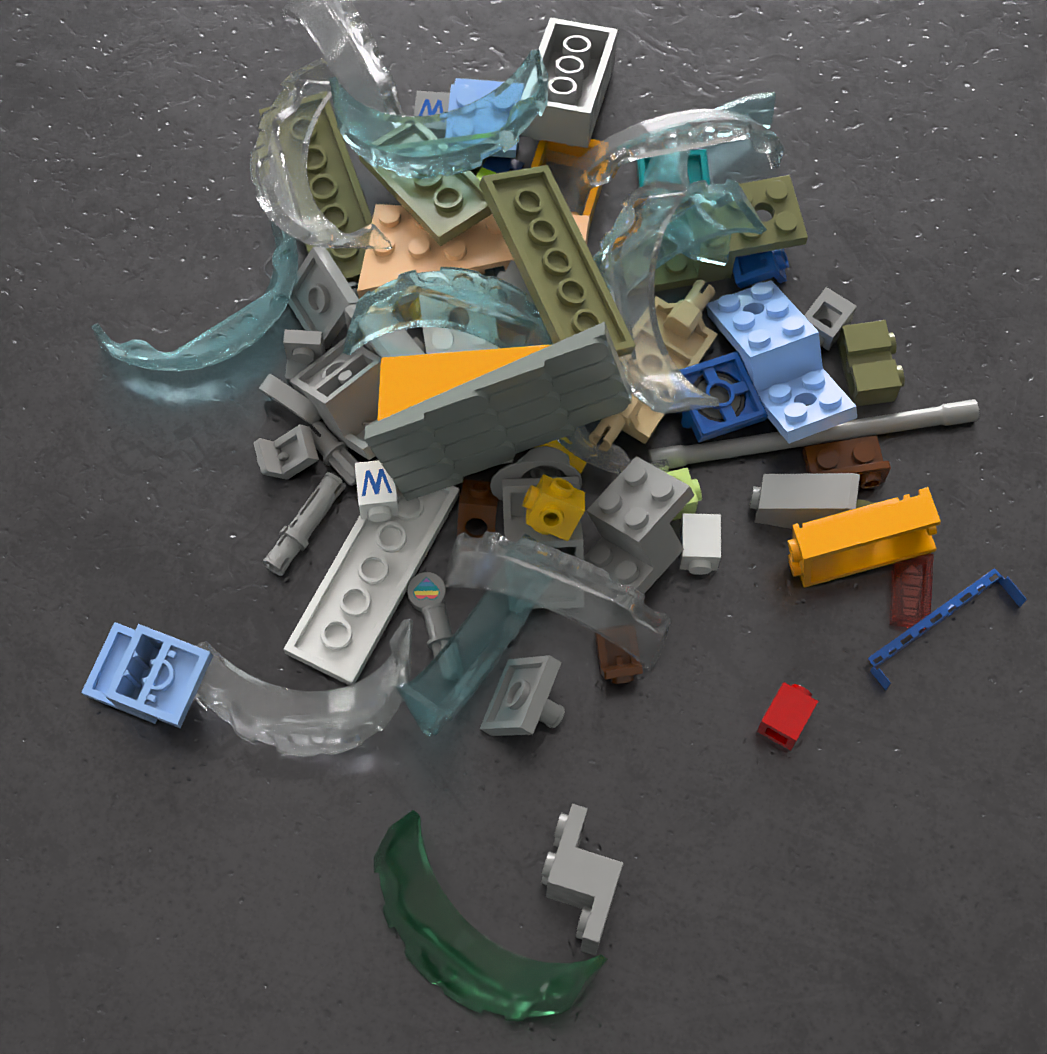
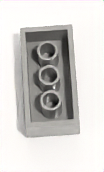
M550 18L519 101L518 136L588 148L615 65L618 29Z

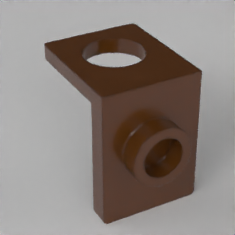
M463 481L458 507L457 543L494 546L499 499L492 493L491 482ZM472 518L482 519L487 524L488 529L482 535H473L466 529L467 521Z

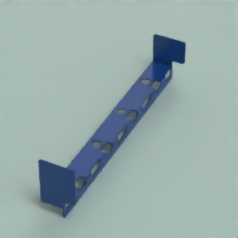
M993 569L868 658L873 665L870 672L882 687L887 690L891 682L880 668L877 670L875 668L996 582L1001 584L1019 607L1027 600L1026 597L1009 577L1005 579L996 569ZM996 574L998 578L991 582L989 578ZM983 585L986 586L981 591H978V589L981 588ZM970 592L972 596L962 603L960 598ZM956 606V608L953 611H951L950 613L948 612V610ZM939 613L943 616L935 623L930 621ZM924 627L927 628V629L924 630L922 633H919V631H920L921 629H923ZM911 634L913 638L903 645L900 641ZM895 648L897 649L895 652L889 655L890 651H892ZM881 656L883 660L875 664L873 660Z

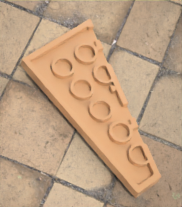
M376 204L357 294L360 300L372 297V292L391 289V293L405 291V286L421 282L429 285L485 274V269L504 266L506 270L511 260L514 261L493 214L440 246L402 205ZM572 215L587 244L590 228L589 216Z

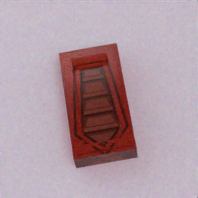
M928 553L893 563L889 625L912 627L931 614L934 554Z

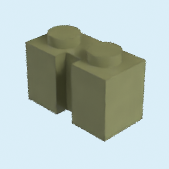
M886 320L842 326L837 345L851 401L856 407L895 401L900 388L904 387L905 378L902 366L896 365L895 359H892V355L896 354V339L894 333L888 332Z

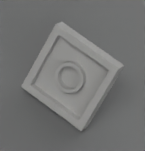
M325 246L312 247L283 293V296L305 331H322L325 349L331 346L346 323L344 308L349 305L359 304L361 301L357 294V288H355L358 286V283L347 282Z
M550 655L508 659L480 730L491 736L531 735L534 733L538 721L546 724L549 728H555L564 716V707L549 700L548 696L562 662Z

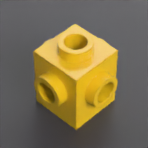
M543 474L537 486L531 485L524 497L522 507L526 508L525 524L530 525L540 534H551L568 541L585 511V492L574 488L565 479L558 477L553 479Z

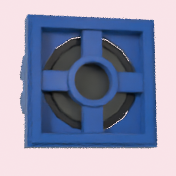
M738 351L674 371L669 376L677 394L675 398L676 413L682 412V426L686 428L692 427L698 442L765 421L768 417Z

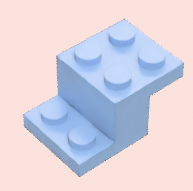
M114 622L81 693L86 697L154 724L158 719L181 728L213 654L210 651L140 624L134 630Z

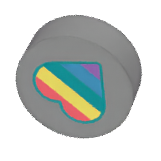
M419 573L408 584L409 602L420 612L427 605L444 603L445 584L434 573Z

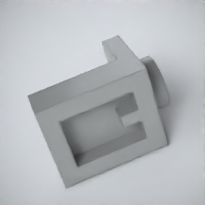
M285 329L283 344L287 357L286 381L290 382L289 380L325 354L322 331Z

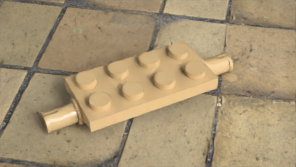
M696 280L685 299L680 300L678 303H667L657 296L653 299L630 332L636 347L631 354L619 357L632 391V404H629L624 411L601 419L595 430L589 435V440L594 446L598 444L602 436H605L599 449L608 451L621 430L646 444L677 396L669 376L674 371L699 364L718 335L707 328L702 320L703 309L715 295V290L710 284L701 293V289L706 282Z

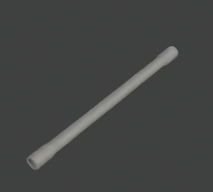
M972 399L942 404L939 407L855 419L790 444L778 431L687 446L675 445L649 449L648 459L649 464L660 470L679 468L692 463L937 425L949 426L975 422L979 420V408L976 400Z

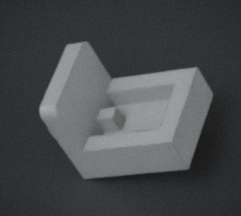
M299 424L275 441L259 438L254 442L257 463L263 475L288 480L319 460L309 426Z

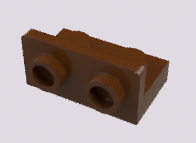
M877 435L806 446L803 450L808 474H860L859 485L864 489L882 484L891 469L889 461L883 460Z

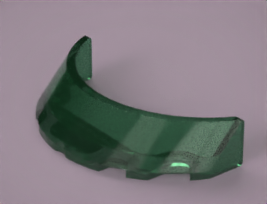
M412 810L388 828L374 855V874L379 872L385 901L382 911L389 928L395 926L405 943V955L429 982L438 985L448 997L471 1010L481 1013L485 1009L505 1015V1020L524 1021L527 1017H540L554 1013L556 1016L569 1010L606 963L608 960L606 957L600 954L579 962L549 963L532 960L500 947L477 931L456 910L442 890L427 858L422 838L420 814Z

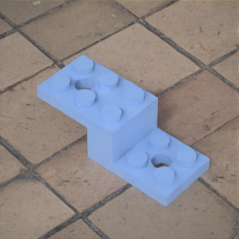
M772 280L757 283L751 288L734 294L724 295L718 300L707 303L708 317L739 352L768 414L767 418L788 444L857 418L856 405L823 369L819 332Z

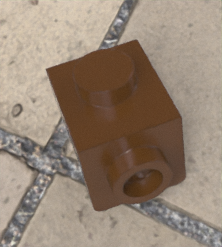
M633 622L594 628L600 673L604 679H611V683L614 684L627 683L635 680L634 675L643 673L642 664L639 662Z

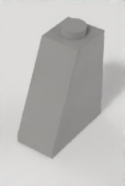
M764 474L760 487L753 486L749 508L756 509L754 523L792 529L793 524L798 523L799 527L802 528V523L856 509L860 474Z

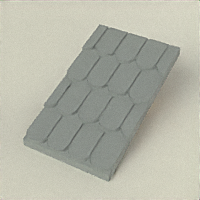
M605 322L552 345L381 358L378 421L365 426L364 440L371 447L370 449L379 462L382 463V466L400 492L403 493L405 499L410 501L462 483L464 476L508 462L514 458L516 453L572 435L577 427L624 411L629 404H632V391Z

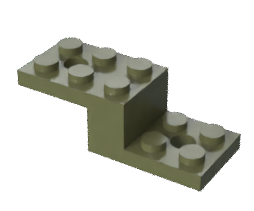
M790 175L685 193L681 216L615 227L611 230V237L627 297L690 286L696 280L711 282L728 279L732 276L735 257L805 245L808 239ZM758 210H765L772 215V219L762 222L757 220L753 213ZM656 250L664 258L659 262H651L645 258L644 254L648 251Z

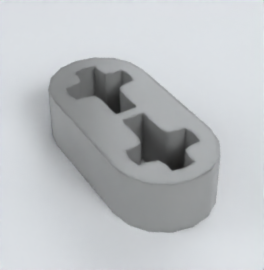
M269 373L259 387L263 393L311 426L321 420L322 417L308 398Z

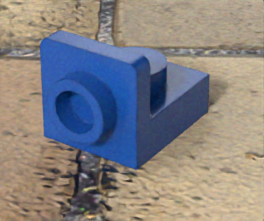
M784 249L735 257L733 266L735 282L740 289L775 277L779 283L787 281L785 269L789 268V262Z

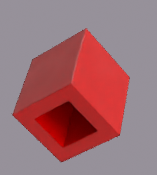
M783 682L764 715L757 732L791 751L818 701L812 698V693L806 688L797 684L790 686Z

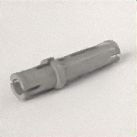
M327 472L299 510L294 520L288 527L284 526L279 532L281 537L262 561L271 572L282 576L298 552L305 550L309 544L307 540L311 533L321 522L336 498L346 488V484L342 483L338 476Z

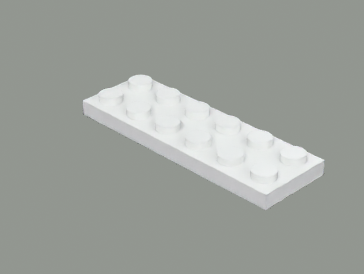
M396 486L399 515L391 516L390 519L381 522L361 519L360 515L284 647L285 654L353 687L406 593L410 580L416 575L460 495L459 488L450 486L407 501L403 493Z

